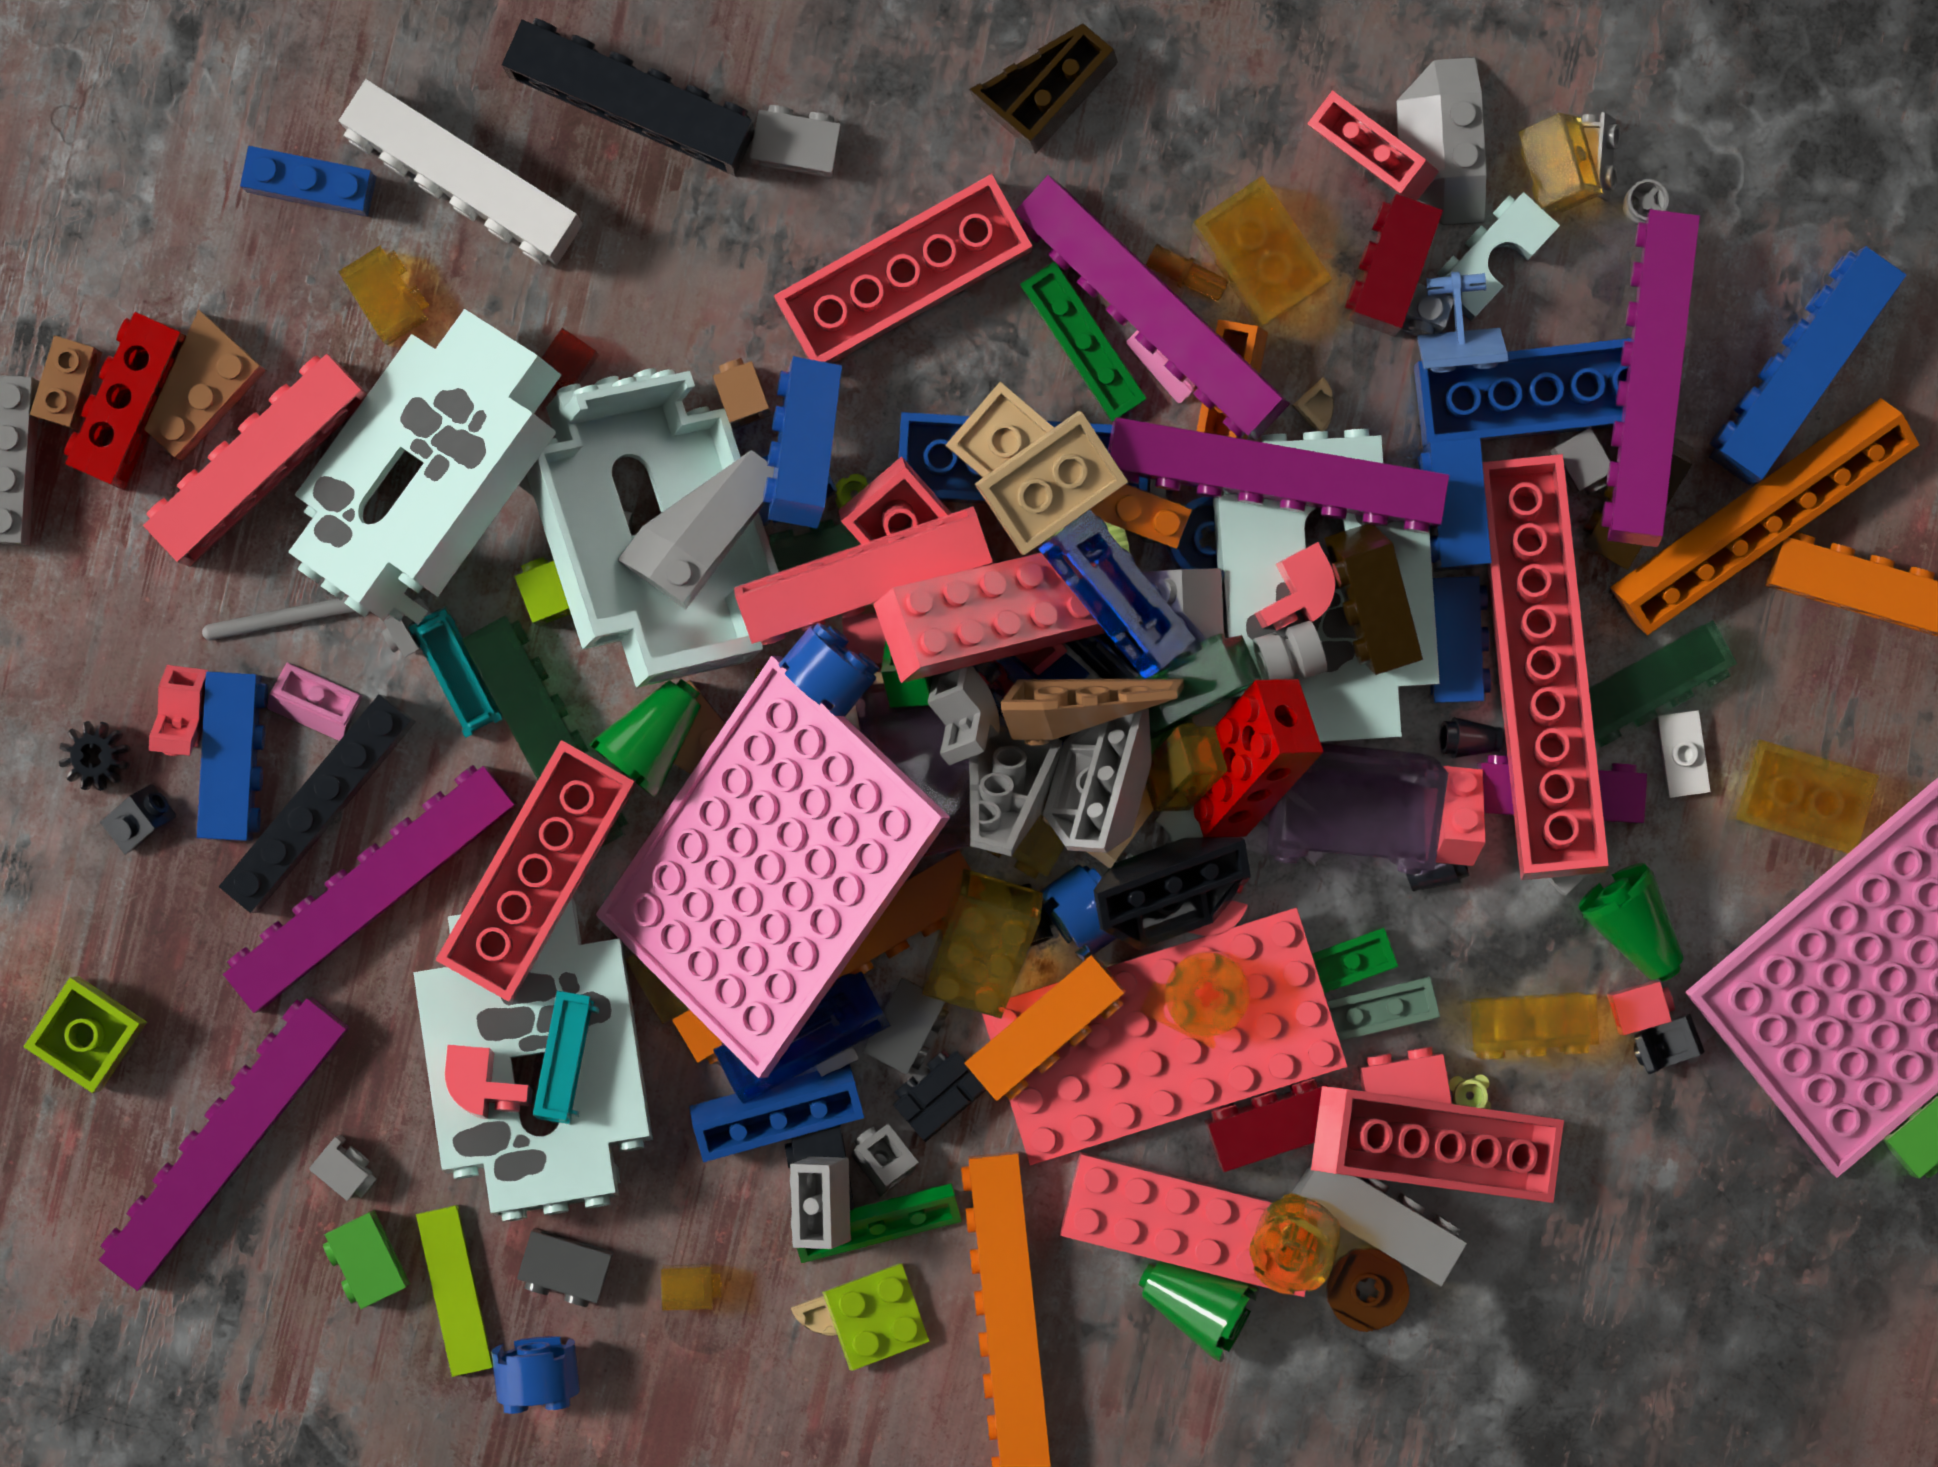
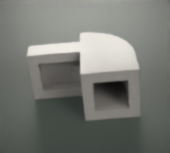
M973 666L933 675L927 703L946 725L940 755L948 765L965 759H973L980 753L985 752L987 739L1000 733L999 714L993 695Z

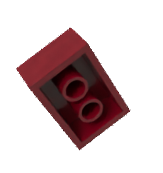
M1395 194L1390 203L1383 201L1371 229L1378 232V236L1375 242L1369 241L1358 266L1359 270L1365 271L1362 281L1355 280L1346 300L1344 308L1351 310L1348 321L1393 337L1398 334L1403 327L1443 212L1442 209L1399 194Z
M1310 1078L1289 1085L1291 1091L1277 1095L1272 1090L1250 1097V1105L1238 1109L1234 1103L1211 1109L1212 1117L1204 1119L1221 1170L1227 1172L1315 1143L1322 1086L1328 1087V1085L1322 1081L1316 1082V1079Z

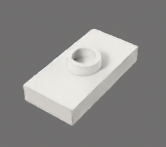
M1699 710L1656 716L1667 797L1672 798L1711 792Z

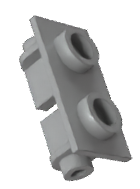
M1601 112L1600 122L1598 115L1584 114L1582 122H1578L1576 152L1591 154L1590 160H1575L1572 189L1576 190V198L1592 199L1593 192H1595V196L1604 201H1610V192L1615 190L1617 184V169L1613 165L1614 149H1618L1620 145V127L1616 124V119L1607 113Z

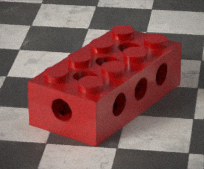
M134 312L131 319L125 318L116 337L120 345L114 357L108 356L100 370L99 379H102L103 382L97 395L91 394L83 407L81 416L86 419L79 433L73 432L64 450V454L68 456L65 462L66 465L117 488L126 489L150 437V434L144 428L186 335L137 312ZM148 354V364L145 368L138 370L140 358ZM131 392L130 403L126 407L121 408L122 397L126 393ZM113 429L114 438L112 442L104 446L103 439L105 434Z
M1299 679L1255 680L1180 766L1182 780L1188 788L1193 804L1194 816L1199 822L1203 837H1246L1323 753Z

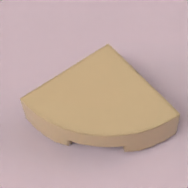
M1324 377L1292 405L1314 431H1325L1333 415L1334 401L1332 390Z
M823 1295L791 1307L795 1318L809 1330L827 1336L837 1335Z

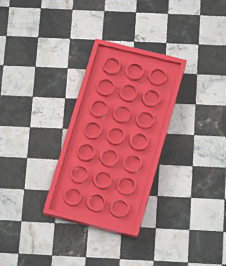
M1295 907L1235 926L1218 935L1203 936L1106 967L1126 990L1119 997L1124 1005L1106 1020L1099 1014L1087 1025L1092 1030L1091 1033L1074 1047L1067 1041L1055 1051L1061 1058L1042 1074L1035 1068L1024 1078L1029 1085L1009 1101L1031 1166L1347 1067L1348 1065L1298 908ZM1059 982L981 1006L980 1009L990 1041Z

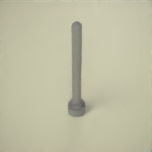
M345 596L342 600L335 598L207 624L203 628L202 634L207 640H216L345 614L355 610L344 603L349 597Z

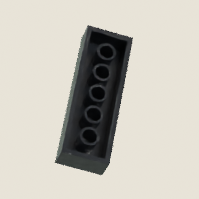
M534 18L533 22L529 23L521 19L502 63V67L510 79L736 176L755 133L752 119L747 115L748 111L728 101H725L723 107L715 104L709 99V93L692 85H687L685 90L676 87L671 82L672 78L653 68H649L646 74L633 66V60L619 53L611 51L609 57L594 49V43L580 36L572 35L571 40H568L556 32L557 27L546 21Z

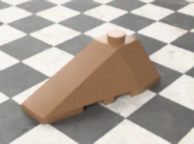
M1017 679L1001 701V710L1012 740H1024L1027 745H1044L1049 743L1050 740L1177 699L1184 688V679Z

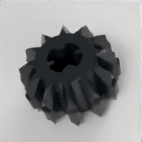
M90 721L83 722L82 730L84 736L76 729H70L68 735L75 743L73 745L61 743L59 747L62 751L70 752V758L61 759L59 766L74 767L68 773L66 779L69 782H74L82 776L80 782L82 790H89L93 781L99 791L106 790V776L113 783H119L121 777L114 769L116 767L129 769L130 766L129 762L119 760V754L130 752V746L115 745L122 738L123 733L120 730H116L107 737L109 724L106 722H100L96 732ZM89 748L102 749V752L99 754V758L102 761L100 765L96 763L88 764L87 761L91 757L88 752Z

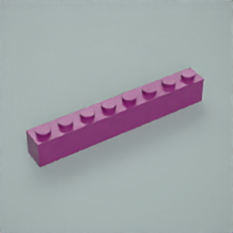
M1047 175L1014 211L1023 220L1021 226L1024 232L1036 243L1042 238L1053 249L1048 255L1065 271L1070 266L1081 275L1077 283L1093 298H1096L1100 293L1110 303L1106 311L1123 326L1129 321L1139 331L1135 336L1136 340L1152 354L1158 349L1168 359L1164 366L1178 380L1183 382L1188 378L1197 386L1198 389L1193 394L1210 410L1215 406L1221 409L1227 415L1223 423L1239 438L1247 434L1249 437L1257 440L1291 404L1057 180Z
M1650 209L1645 223L1638 222L1635 247L1642 248L1641 262H1633L1630 286L1637 287L1636 302L1629 301L1626 314V326L1633 327L1631 342L1624 341L1621 356V366L1628 367L1627 380L1619 381L1616 406L1623 407L1622 422H1614L1611 446L1619 448L1617 462L1610 461L1607 474V486L1614 487L1612 502L1605 501L1602 516V527H1609L1607 541L1658 547L1663 537L1700 215Z
M1117 417L1113 421L1108 449L1109 454L1128 483L1138 484L1140 477L1156 480L1155 487L1166 490L1180 491L1181 485L1197 487L1196 494L1207 497L1222 498V492L1239 494L1238 501L1248 504L1263 505L1264 499L1280 501L1279 508L1288 511L1304 512L1305 506L1321 508L1322 516L1335 519H1346L1347 513L1362 515L1363 523L1376 526H1387L1388 520L1404 523V530L1417 533H1429L1430 527L1436 528L1441 525L1449 480L1448 474Z
M474 765L467 768L454 779L458 785L446 796L442 791H439L422 805L426 811L415 821H412L409 817L402 820L389 831L393 836L390 841L381 848L377 843L371 845L357 857L361 863L350 873H347L345 869L337 872L324 883L328 888L325 893L316 900L312 895L306 897L292 909L296 915L285 925H282L280 921L275 922L259 935L263 940L260 945L251 952L247 947H244L227 961L231 968L223 973V976L253 1013L263 1010L518 805L487 766H482L478 770Z
M313 997L306 998L303 1003L297 999L282 1017L287 1022L278 1035H275L273 1032L267 1035L256 1050L261 1055L251 1068L245 1064L230 1082L235 1087L226 1100L219 1097L205 1113L204 1117L209 1120L200 1133L196 1130L190 1132L178 1148L183 1152L181 1157L174 1165L167 1162L152 1180L157 1185L148 1198L141 1195L130 1207L126 1214L131 1220L122 1231L117 1227L114 1228L100 1247L105 1252L98 1261L136 1291L143 1289L349 1031L350 1027Z

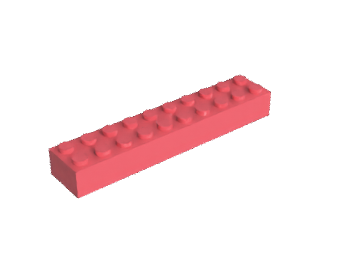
M1563 454L1482 462L1492 562L1487 565L1521 880L1605 873L1609 863Z

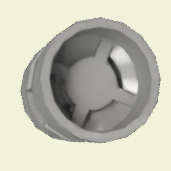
M1310 620L1288 627L1285 636L1281 637L1276 632L1253 639L1254 653L1263 680L1294 679L1296 674L1306 679L1327 672L1324 650L1318 633Z

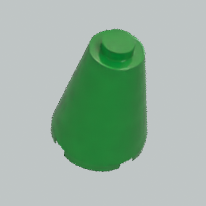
M681 678L676 684L668 680L594 738L589 746L602 757H606L609 762L628 778L635 781L642 789L656 797L701 708V705L696 701L700 693Z
M1645 863L1627 866L1612 874L1615 881L1607 887L1603 888L1601 883L1594 886L1578 905L1583 918L1649 980L1659 979L1661 982L1667 981L1681 970L1680 964L1684 960L1681 947L1654 872Z
M1159 1261L1156 1266L1150 1263L1138 1284L1144 1288L1142 1297L1209 1356L1219 1362L1224 1360L1222 1349L1228 1352L1231 1350L1249 1318L1251 1311L1245 1308L1250 1298L1256 1301L1259 1294V1288L1252 1284Z

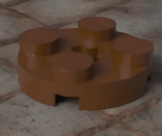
M1354 1248L1333 1264L1326 1280V1298L1333 1313L1344 1325L1357 1331L1379 1330L1395 1323L1405 1311L1409 1301L1408 1280L1401 1264L1396 1259L1376 1248ZM1369 1278L1376 1280L1374 1287L1379 1293L1376 1298L1368 1296L1366 1301L1359 1299L1360 1291L1356 1286L1359 1281L1367 1282Z

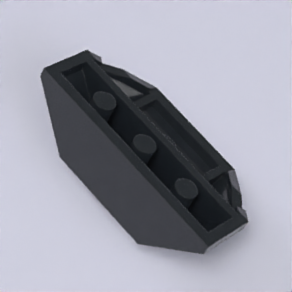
M1242 837L1182 838L1114 863L1111 869L1108 868L1093 890L1100 929L1141 950L1213 923L1232 901L1241 885L1244 886L1251 878L1245 839Z

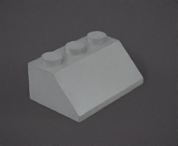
M1221 568L1125 573L1139 614L1129 621L1127 625L1159 655L1225 653Z

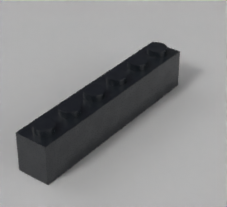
M378 694L218 887L249 913H258L416 721L385 695Z

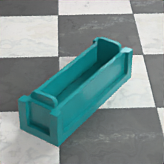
M447 606L425 616L419 625L415 622L409 624L408 628L420 644L430 667L462 726V733L465 738L493 721L496 723L502 720L503 714Z
M557 991L533 1110V1116L537 1119L570 1125L572 1116L579 1117V1112L573 1110L591 1013L599 1014V1008L593 1006L594 1001L590 1000V996Z

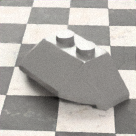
M1475 58L1434 60L1396 101L1398 139L1425 158L1439 171L1417 201L1442 209L1443 212L1439 220L1442 225L1484 223L1487 174L1482 91Z
M1149 708L1072 733L1064 741L1043 816L1067 850L1107 853L1131 837L1152 764Z

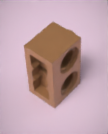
M54 335L30 415L40 420L78 431L82 421V410L90 395L102 352L94 347Z
M742 358L719 366L720 373L713 375V379L733 430L772 416L752 361L744 364Z

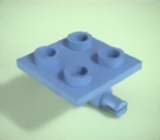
M1457 271L1451 272V276L1426 278L1428 296L1452 293L1455 332L1417 335L1423 368H1431L1434 372L1442 373L1453 371L1456 369V366L1473 365L1475 368L1488 369L1496 367L1498 362L1508 361V353L1500 328L1464 331L1461 302L1462 292L1486 291L1485 273L1460 275V272Z

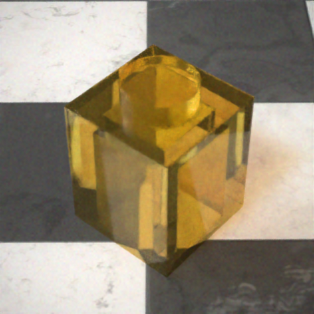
M713 1263L663 1265L661 1268L662 1311L712 1309L714 1307V1299L722 1298L721 1273H713Z

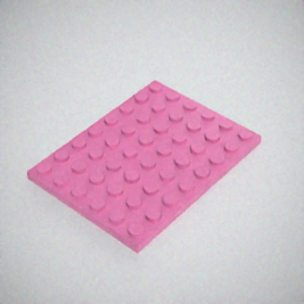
M781 656L770 657L596 913V916L758 1078L768 1077L950 819L946 812L844 716H835L830 713L834 706L829 701L823 700L819 705L803 693L784 674L788 669L779 667L778 664L783 659Z
M1938 778L1685 992L1821 1162L1836 1178L1842 1175L1938 1093Z

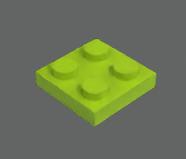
M897 1263L822 1291L849 1370L859 1369L930 1342L902 1263Z

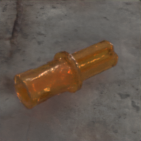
M1158 243L1155 245L1146 263L1149 269L1178 282L1177 287L1182 288L1185 285L1215 301H1219L1223 296L1228 284L1226 278L1196 264L1195 258L1191 257L1188 260L1162 247Z

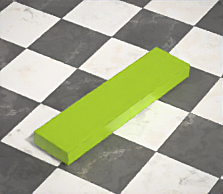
M458 1204L417 1213L416 1218L451 1376L454 1377L493 1368L492 1356Z

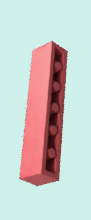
M973 506L734 587V591L751 643L754 644L761 641L762 645H769L784 639L786 632L798 628L806 631L810 625L816 626L817 623L824 625L827 618L841 614L842 618L858 615L866 610V605L877 602L893 587L982 567L993 561Z

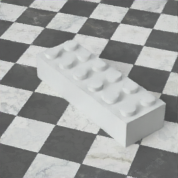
M367 79L364 80L339 119L341 125L346 129L343 136L349 139L351 144L368 155L375 149L381 153L379 159L391 170L405 177L408 171L416 176L414 181L424 191L437 199H440L442 194L447 195L451 198L449 203L454 206L453 209L472 221H475L477 216L486 220L484 226L488 228L490 233L508 244L512 238L521 243L519 248L523 250V253L542 266L545 265L547 260L557 266L583 226L582 221L575 212Z

